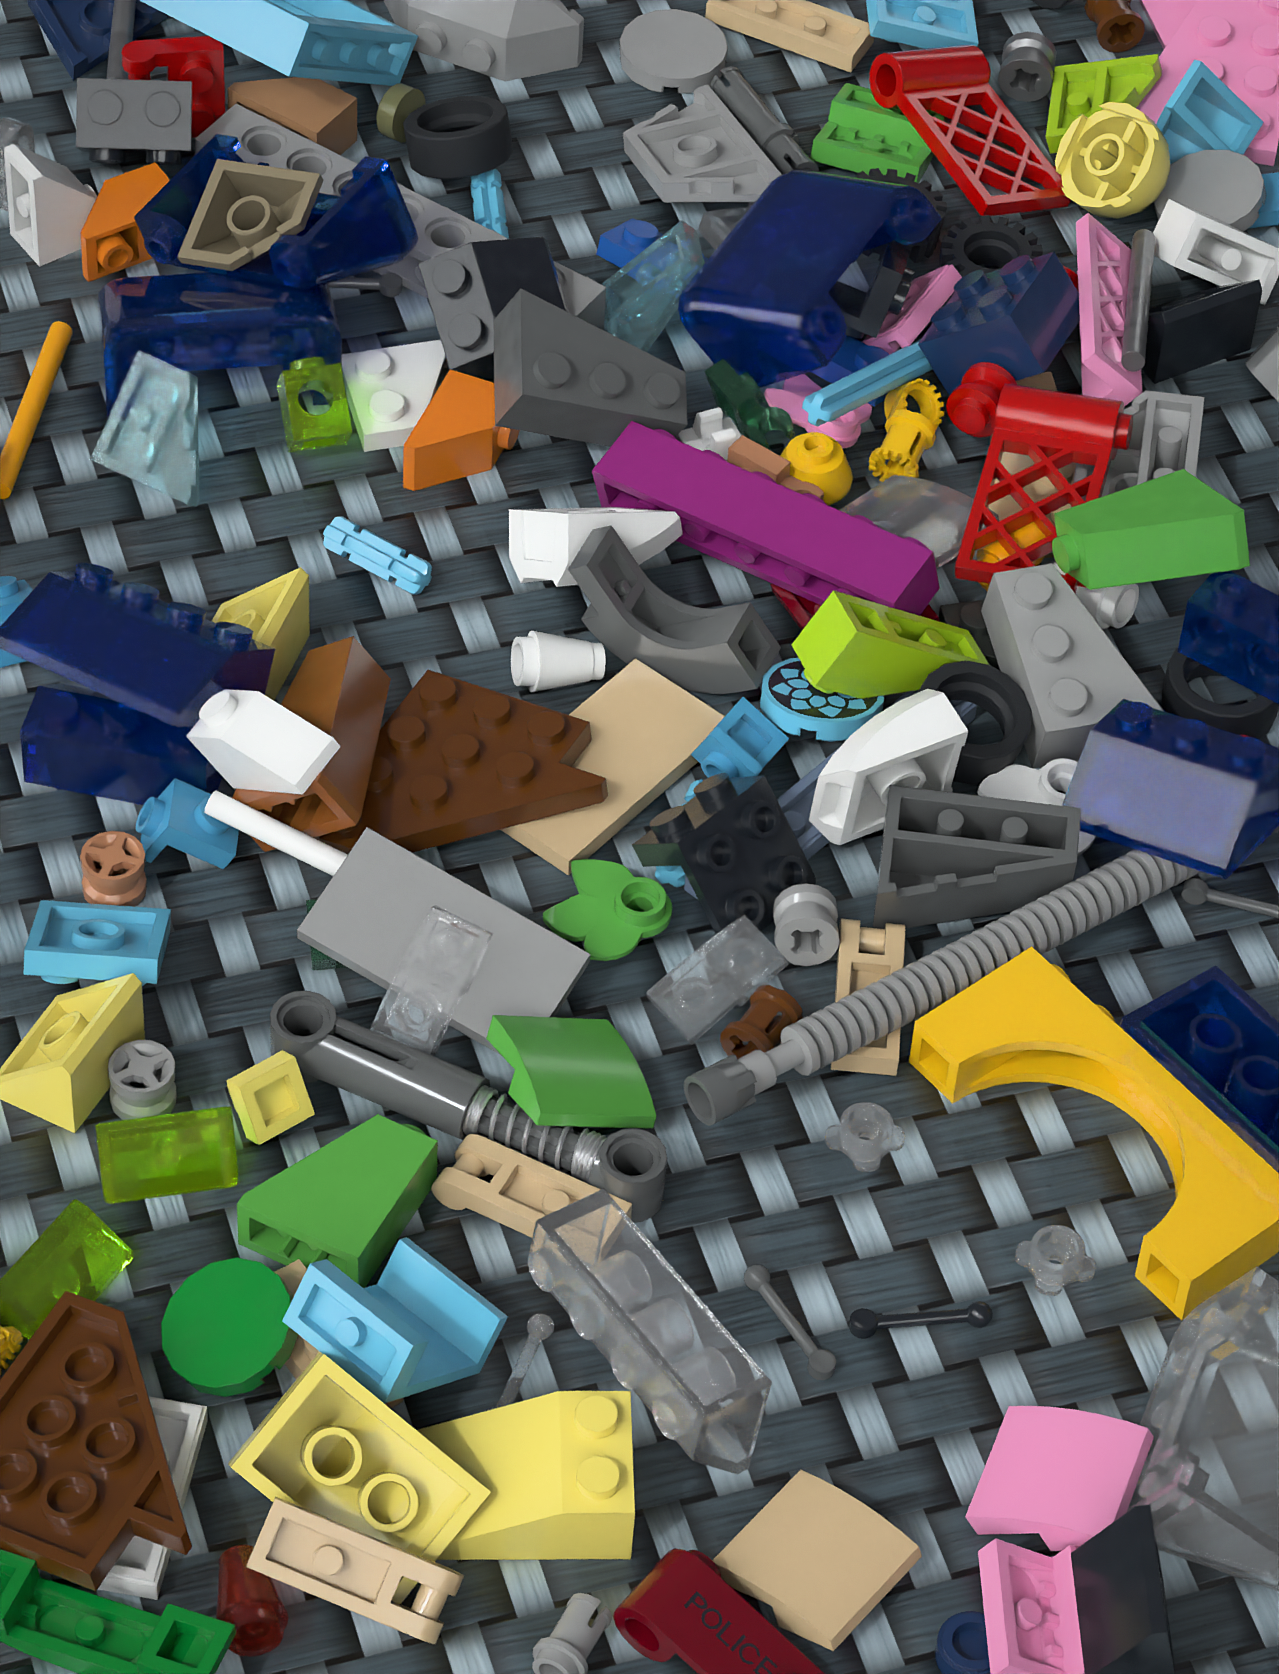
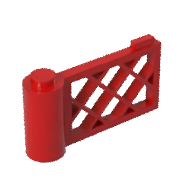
M959 45L887 52L875 58L870 69L869 83L876 102L884 108L899 107L981 216H996L1068 207L1071 199L1066 197L1062 190L1064 188L1062 178L1056 172V166L1051 165L988 82L991 76L990 65L983 52L977 46ZM980 104L989 117L964 106ZM926 110H931L951 119L950 123L929 115ZM957 123L986 135L985 140L956 127ZM993 139L1013 147L1018 155L993 144ZM953 145L979 156L978 161L957 152ZM989 160L1015 172L1014 176L1012 177L986 165L985 161ZM1024 176L1042 184L1045 190L1021 181V177ZM981 182L1007 194L991 196Z
M1004 384L998 402L995 429L956 560L955 578L990 584L993 573L1035 566L1033 561L1053 551L1052 541L1057 537L1056 528L1045 515L1067 504L1074 507L1102 497L1111 460L1115 459L1118 449L1128 450L1133 429V415L1124 414L1123 401ZM1003 452L1028 455L1035 464L1011 475L1001 464ZM1072 462L1094 466L1092 475L1072 485L1059 472V469ZM1046 476L1058 492L1034 503L1023 490V487ZM1010 494L1022 510L998 521L988 509V505ZM1087 495L1086 500L1084 501L1082 497ZM1034 522L1046 538L1021 549L1009 534ZM984 524L987 528L981 530L982 525ZM996 540L1010 555L996 563L973 560L976 550ZM1061 574L1075 594L1077 587H1085L1070 574Z

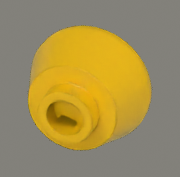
M819 432L798 435L788 443L780 455L791 462L789 475L803 482H809L818 486L823 491V501L828 506L844 498L851 489L853 480L852 470L841 445L830 436Z

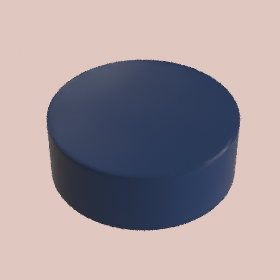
M976 1611L961 1612L951 1616L943 1623L938 1633L935 1648L936 1663L942 1674H990L984 1613Z

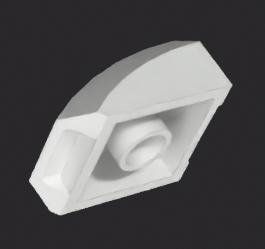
M621 507L509 509V559L520 583L553 580L556 587L578 585L568 571V568L593 529L612 525L638 565L663 551L683 535L680 517L675 511Z
M925 689L898 701L861 726L832 755L818 776L809 821L831 843L842 845L883 829L890 785L952 793L951 785L961 748L965 746L968 729L945 694Z

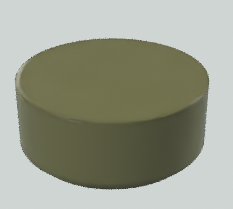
M397 83L389 88L383 95L377 110L376 121L379 132L383 136L398 142H406L403 122L411 112L426 105L423 92L403 83Z

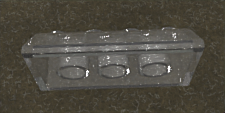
M604 1188L536 1220L527 1262L533 1280L542 1290L550 1292L565 1309L577 1333L582 1338L591 1340L611 1364L614 1375L620 1384L627 1389H632L653 1413L654 1420L660 1431L667 1438L675 1439L692 1461L737 1475L749 1469L772 1381Z

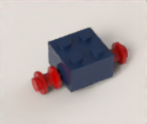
M1055 252L1033 259L1029 255H1022L1008 262L1002 269L986 274L983 270H976L965 275L954 285L955 293L947 304L933 314L931 317L932 325L918 343L949 394L946 409L950 420L959 430L970 436L987 437L993 434L998 402L1004 384L1017 385L1016 381L1044 373L1080 321L1078 275L1071 269L1063 266Z

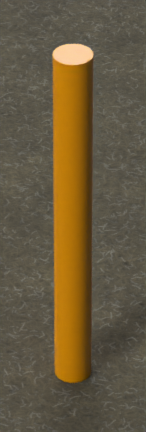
M57 321L50 326L0 454V499H7L12 493L72 337V328L64 322Z

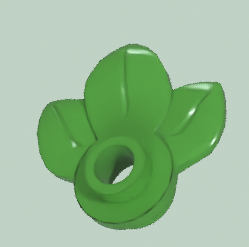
M582 859L571 862V873L579 894L543 912L544 923L555 934L574 942L584 941V951L590 954V960L609 961L619 959L633 952L641 938L652 937L664 931L671 921L672 903L664 888L655 880L646 877H634L624 865L612 861Z

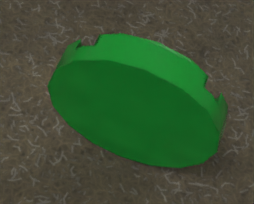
M232 1258L210 1263L190 1275L170 1298L161 1322L162 1349L172 1369L201 1393L227 1397L251 1392L265 1383L262 1378L270 1374L275 1366L280 1370L292 1354L298 1334L282 1322L294 1296L287 1288L283 1279L261 1262Z

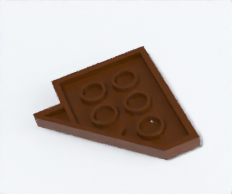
M427 670L379 731L363 810L357 825L318 836L315 839L349 854L367 827L413 853L602 803L608 797L606 778L572 767L592 740L590 722Z
M65 1291L0 1380V1549L35 1560L38 1569L97 1591L134 1536L141 1537L184 1555H187L191 1550L192 1544L124 1312Z

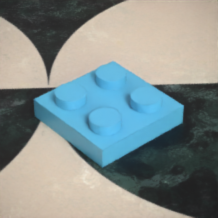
M41 900L24 949V975L41 976L44 981L54 984H69L79 979L108 981L134 973L142 982V986L146 983L157 984L170 935L171 909Z

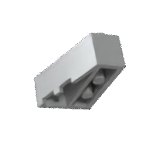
M1051 563L993 573L981 612L1000 671L1009 675L1024 691L1032 710L1031 731L1024 743L1031 767L1040 768L1050 761L1060 758L1080 761L1094 749L1106 744L1123 741H1140L1151 744L1164 711L1055 566Z

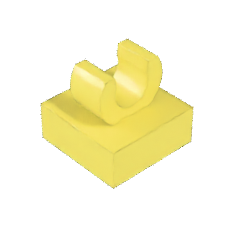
M283 1050L226 1080L230 1097L239 1115L246 1138L258 1145L315 1115L296 1058Z

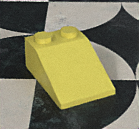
M320 1352L228 1463L233 1470L272 1502L276 1496L433 1562L437 1560L491 1493V1491L329 1357ZM402 1576L392 1601L401 1604L418 1582Z
M557 1391L417 1430L491 1491L437 1560L631 1559L635 1519L631 1391Z

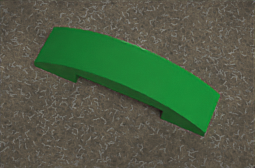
M0 1549V1642L78 1674H215L236 1635L234 1624L169 1603L163 1614L159 1616L41 1578L35 1560Z

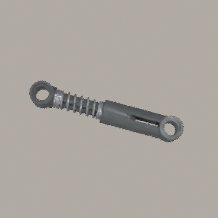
M307 990L294 991L282 996L274 1003L270 1012L271 1056L282 1050L295 1056L304 1083L322 1080L461 1140H464L469 1134H477L483 1137L489 1136L490 1140L494 1141L496 1139L499 1144L505 1143L506 1147L514 1151L522 1150V1154L532 1159L538 1157L539 1162L547 1166L555 1164L556 1170L563 1173L571 1171L572 1177L632 1203L631 1221L629 1223L643 1222L652 1218L661 1209L665 1192L667 1153L666 1147L661 1140L652 1133L636 1128L622 1129L606 1138L605 1135L601 1136L600 1133L595 1131L590 1132L588 1128L579 1133L573 1130V1126H538L518 1104L513 1105L507 1102V1094H503L499 1098L498 1091L490 1087L489 1079L337 1016L330 1000L319 993Z

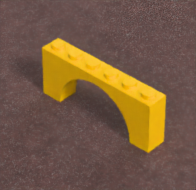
M1032 946L915 1021L909 1063L952 1104L967 1095L997 1085L1019 1082L1052 1083L1083 1090L1114 1104L1135 1119L1152 1136L1170 1167L1175 1185L1176 1200L1158 1225L1143 1236L1135 1277L1181 1321L1279 1252V1172L1254 1150L1253 1145L1243 1133L1232 1130L1208 1108L1206 1102L1197 1091L1185 1087L1161 1065L1160 1060L1152 1050L1146 1046H1140L1116 1024L1113 1016L1106 1008L1094 1004L1071 983L1068 975L1062 968L1056 964H1050Z

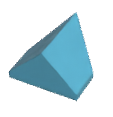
M1194 60L1165 105L1156 125L1169 145L1171 165L1185 155L1203 150H1230L1243 155L1264 122L1202 61Z

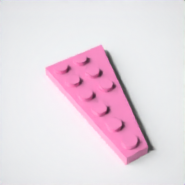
M1197 0L1159 56L1162 76L1136 109L1143 112L1156 124L1165 105L1193 61H1202L1264 122L1243 155L1247 156L1254 163L1274 166L1279 141V0Z

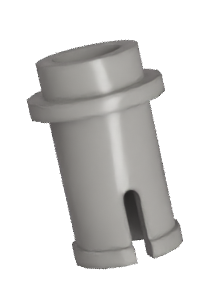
M574 1594L567 1602V1608L550 1636L541 1638L535 1644L532 1654L534 1657L532 1664L534 1673L587 1674L588 1665L586 1660L603 1631L608 1628L612 1620V1615L607 1606L601 1608L595 1620L591 1619L592 1614L601 1601L589 1594Z

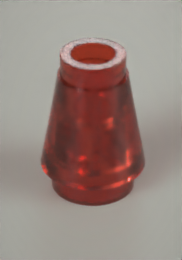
M237 1545L224 1551L219 1558L220 1569L216 1619L235 1625L236 1635L228 1648L230 1651L240 1656H259L272 1651L281 1643L289 1617L272 1578L246 1567L254 1547L250 1545Z

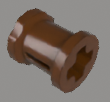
M1086 0L1085 12L1089 19L1098 26L1096 30L1097 40L1102 48L1109 52L1119 53L1127 51L1136 46L1144 35V22L1140 15L1131 9V0Z
M771 985L759 986L750 996L751 1007L739 1021L730 1022L721 1032L720 1042L723 1050L728 1056L733 1054L739 1059L754 1050H761L765 1053L777 1047L781 1042L782 1030L803 1018L801 1006L790 994L782 989H777Z

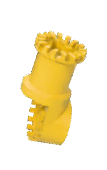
M918 378L889 391L885 397L884 413L887 419L885 424L887 434L881 447L872 451L869 457V471H873L872 475L874 477L880 476L879 481L882 483L887 479L889 480L888 485H893L895 481L897 488L902 489L903 485L905 488L913 486L919 477L918 463L924 450L931 448L936 440L935 432L938 425L942 422L939 418L944 416V411H940V408L944 407V402H939L938 398L942 397L941 393H935L936 386L934 384L930 386V381L927 379L923 381V379ZM908 394L918 402L920 413L907 410L908 402L906 398Z

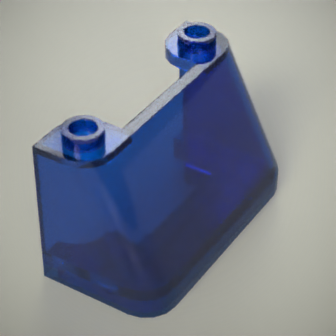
M216 134L134 216L144 238L147 252L159 263L302 289H311L397 264L414 249L418 242L417 230L388 160L365 156L352 170L353 177L340 190L342 196L318 193L304 230L296 236H280L270 246L268 255L234 271L181 263L177 256L217 159L246 163L236 154V151L241 147L238 138ZM259 162V163L257 164V165L269 166L268 163H263V162Z
M802 169L790 171L778 176L768 185L683 289L678 304L680 320L688 333L739 395L826 367L840 350L846 339L847 327L844 315L828 294L834 284L850 264L858 259L863 251L894 240L904 245L919 243L930 235L942 217L923 193L908 185Z
M291 267L125 277L107 283L99 291L97 308L107 419L137 417V401L143 393L153 388V394H165L164 372L281 365L283 386H295V380L303 383L310 390L313 406L342 404V339L339 320L326 278L312 268Z

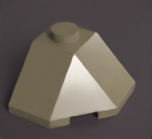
M217 159L177 256L178 259L184 264L234 271L274 252L304 230L324 181L319 173Z

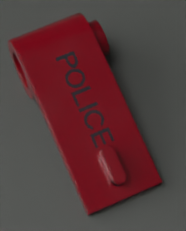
M674 1548L668 1551L614 1611L615 1625L622 1637L640 1654L653 1661H668L676 1653L698 1674H824L721 1578L718 1567L708 1556L697 1550L686 1551Z

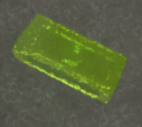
M231 1106L95 1125L98 1168L103 1199L106 1203L114 1204L230 1188L238 1184V1165Z
M74 1199L0 1279V1323L7 1327H15L22 1333V1336L30 1340L65 1291L95 1301L134 1258V1252L88 1206Z

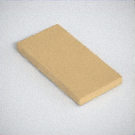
M636 658L569 714L570 716L590 722L592 737L591 742L572 767L606 778L608 797L605 801L500 829L567 875L571 874V862L573 860L588 859L691 769L698 761L690 754L725 717Z

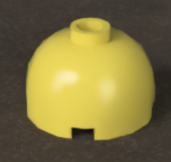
M1108 102L1099 105L1104 110L1095 112L1089 118L1082 114L1072 122L1060 141L1055 166L1056 172L1061 175L1064 187L1062 190L1066 197L1094 215L1118 219L1139 213L1156 201L1167 183L1170 172L1169 145L1152 119L1128 103Z

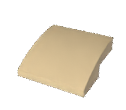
M800 1470L712 1561L718 1567L721 1578L733 1589L771 1605L779 1627L834 1651L915 1565L922 1555L919 1546L883 1516L834 1485Z

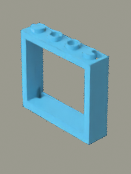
M140 0L289 77L393 86L400 83L418 35L348 0Z

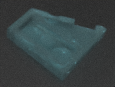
M681 220L601 284L606 287L605 321L608 333L645 352L650 349L706 271L697 230Z
M138 350L90 460L181 502L196 507L199 501L198 377Z

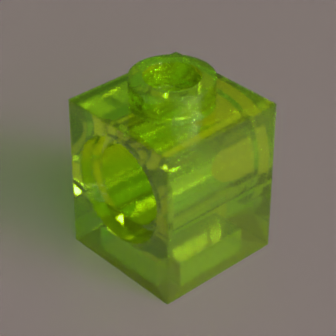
M321 357L305 358L291 362L289 364L290 370L282 371L277 381L288 452L346 445L352 435V427L341 363L325 365V360ZM305 390L319 391L326 397L329 410L320 415L307 413L299 404L298 394Z

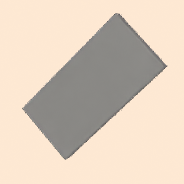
M367 827L297 929V938L498 1054L500 1053L486 1039L493 1015L555 1017L590 963V954Z

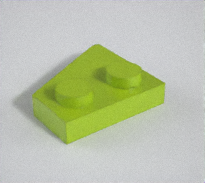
M1153 54L1055 66L1046 130V140L1050 154L1058 152L1062 137L1072 122L1082 114L1089 118L1095 112L1104 110L1099 105L1108 102L1128 103L1136 108L1162 76L1159 55Z

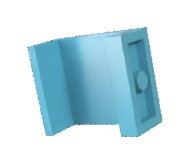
M406 1237L399 1239L378 1283L366 1288H362L327 1259L310 1263L282 1322L319 1352L329 1357L385 1404L480 1373L508 1316Z

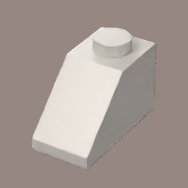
M16 144L4 147L11 236L39 267L80 250V233L96 201L97 195L88 184L83 185L64 165Z
M1168 199L1153 232L1155 236L1154 256L1176 268L1219 286L1259 279L1262 287L1260 303L1265 305L1279 276V248L1213 217Z
M224 689L212 696L202 706L199 712L200 720L186 736L233 788L303 794L341 747L333 737L261 692Z

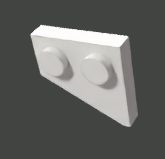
M441 339L338 355V373L364 452L404 446L438 390L443 368H447L448 362Z

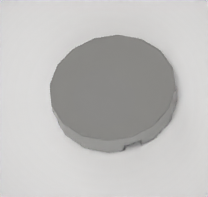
M678 9L655 10L636 17L625 26L619 41L620 63L622 70L632 81L651 91L663 92L665 86L670 88L678 87V93H692L693 90L700 86H710L715 74L719 78L722 76L723 73L720 70L725 68L728 46L725 34L713 21L697 13Z
M1203 150L1185 155L1170 165L1166 186L1154 202V207L1159 220L1168 199H1171L1234 228L1245 231L1258 219V210L1261 208L1262 203L1265 204L1266 191L1264 180L1259 167L1245 155L1230 150Z

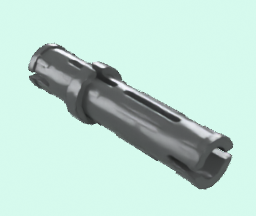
M732 66L721 69L720 71L731 83L730 86L726 87L715 74L710 88L783 175L788 188L793 191L807 189L808 186L798 175V172L802 170L809 180L814 183L817 179L819 168L798 145L799 137L787 123H780L778 118L770 111L744 78L740 69Z

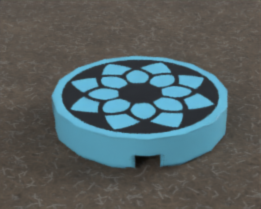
M798 657L773 665L763 676L760 708L767 719L774 725L792 735L800 736L802 728L808 731H817L816 739L828 742L847 740L861 726L883 711L884 695L859 699L838 692L827 694L816 689L804 676L805 668Z

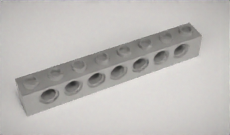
M238 104L232 106L195 138L196 182L204 186L208 183L217 159L319 173L324 181L306 226L299 234L380 275L396 273L402 278V286L428 298L418 263L470 242L508 239L496 231L488 229ZM553 261L569 313L604 330L606 287Z

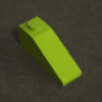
M834 590L791 644L805 668L804 676L811 685L827 694L838 692L859 699L919 690L928 674L947 663L967 660L989 665L972 635L966 629Z

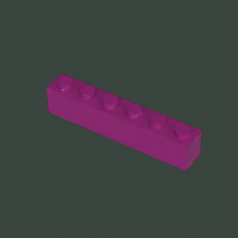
M631 421L592 470L601 507L675 511L680 517L683 535L675 541L821 606L834 590L920 616L940 589L934 552L919 540L912 537L902 538L877 527L876 524L864 516H851L830 507L813 494H800L779 485L762 472H749L727 462L714 451H701L678 441L665 430H652Z

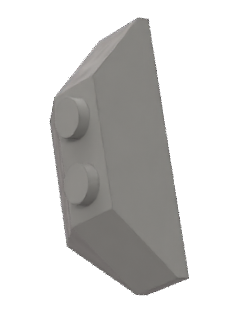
M384 0L394 23L418 35L413 48L414 51L502 81L578 67L582 61L584 18L574 9L568 10L560 0Z
M1145 390L1133 399L1132 406L1124 409V414L1133 415V429L1128 450L1118 449L1115 459L1111 460L1102 497L1181 469H1185L1196 477L1205 397ZM1076 463L1074 483L1092 475L1094 466ZM1087 495L1082 497L1084 501L1086 500Z

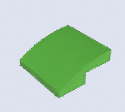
M845 83L832 100L828 122L813 140L810 159L857 173L863 171L867 175H869L870 169L879 168L883 175H886L887 169H895L899 177L905 178L906 173L916 175L914 182L919 183L934 153L899 107L884 108L876 102L871 89ZM926 110L929 115L948 122L949 118L931 110Z
M492 1016L486 1039L515 1069L508 1094L536 1125L615 1128L654 1127L657 1116L644 1076L628 1045L607 1019Z

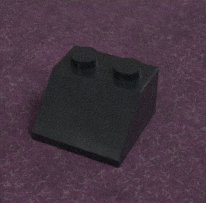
M544 237L470 242L418 263L449 369L487 381L494 379L493 320L520 288L569 312L551 252Z

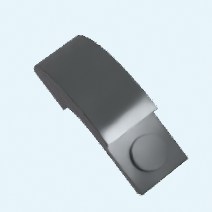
M612 525L593 529L568 568L570 574L591 602L581 618L590 632L625 663L629 664L636 658L682 689L709 694H728L758 689L763 676L769 670L781 649L751 602L723 608L707 609L685 604L664 593L645 575Z

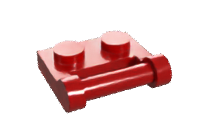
M210 36L137 40L125 44L122 48V67L128 73V80H151V72L155 67L166 66L167 81H192V138H197L225 113L224 48L222 42Z

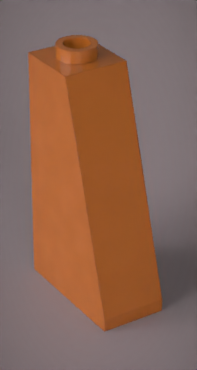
M354 636L309 650L280 704L333 737L341 746L303 794L236 789L232 796L233 799L313 838L355 826L361 817L391 678ZM250 836L264 852L277 849Z

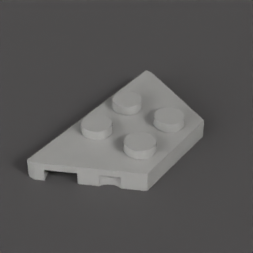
M709 85L700 86L693 90L694 103L678 112V107L670 104L656 112L655 116L650 120L642 121L623 132L625 153L663 202H780L787 200L786 179Z

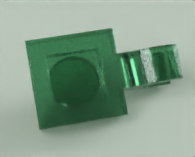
M724 358L705 370L716 405L721 408L727 418H731L742 435L769 450L765 434L771 430L783 431L790 440L796 437L791 417L785 410L778 407L760 406V404L765 402L764 395L755 380L747 372L739 376Z

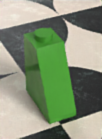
M1185 469L1054 513L1057 537L1052 541V550L1055 561L1064 573L1070 574L1089 590L1239 570L1250 566L1244 510Z
M377 1114L243 1194L237 1203L238 1244L285 1266L300 1259L308 1269L310 1263L327 1259L362 1288H365L437 1179L438 1140L427 1136L422 1130L413 1125L399 1124Z

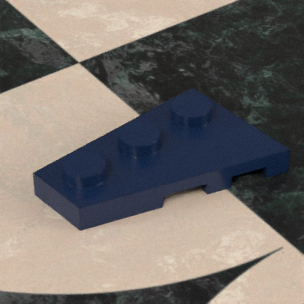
M28 0V6L73 81L109 57L114 0ZM136 0L132 41L168 18L169 15L140 0Z

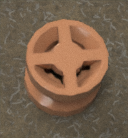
M107 831L93 836L84 844L80 855V865L83 872L82 891L88 903L135 907L143 900L147 889V878L144 872L146 859L143 845L136 837L125 832Z

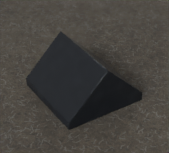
M1260 280L1206 288L1150 307L1145 364L1142 370L1151 381L1156 384L1250 350L1262 295Z
M1151 1505L1135 1506L1071 1552L1085 1674H1176L1164 1580Z

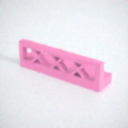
M1087 213L1076 222L1082 395L1123 401L1125 407L1143 393L1141 369L1132 372L1126 370L1121 364L1131 249L1092 215Z

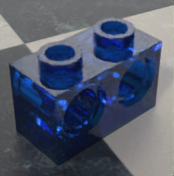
M1232 571L1211 573L1188 599L1177 652L1279 704V595Z

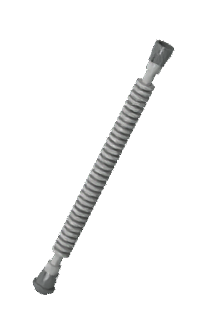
M1279 775L1256 787L1257 794L1239 803L1237 812L1224 817L1217 811H1209L1187 824H1183L1175 830L1152 840L1150 843H1146L1138 849H1134L1126 855L1103 865L1099 869L1097 868L1087 875L1077 878L1074 882L1071 881L1063 887L1050 892L1048 895H1044L1036 901H1032L1024 907L1018 908L1010 914L999 918L997 921H993L983 928H979L971 934L961 937L944 948H940L932 954L908 964L891 975H887L877 982L867 985L864 989L855 991L850 996H846L838 1002L826 1006L823 1010L820 1009L810 1016H806L798 1022L785 1027L780 1036L781 1045L765 1053L761 1050H754L737 1059L736 1055L732 1054L688 1076L684 1081V1092L691 1110L702 1123L711 1126L756 1102L755 1095L774 1086L777 1076L792 1068L800 1074L808 1076L819 1068L822 1069L833 1061L843 1058L846 1054H851L860 1047H864L872 1041L882 1038L887 1033L889 1034L897 1030L900 1026L903 1027L913 1020L924 1016L1031 946L1042 955L1058 945H1062L1070 939L1081 935L1083 932H1087L1122 912L1143 903L1147 899L1155 897L1172 886L1182 883L1197 873L1215 866L1222 860L1232 857L1237 850V839L1247 834L1259 836L1272 828L1275 833H1278Z

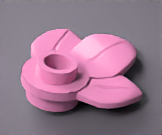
M793 368L787 375L782 390L774 388L765 389L764 396L768 405L781 418L805 428L807 433L819 432L830 436L842 448L851 447L857 442L861 433L860 425L866 422L872 413V406L866 403L831 422H826L820 426L810 424L808 422L809 413L802 409L803 401L806 396L822 388L798 368Z

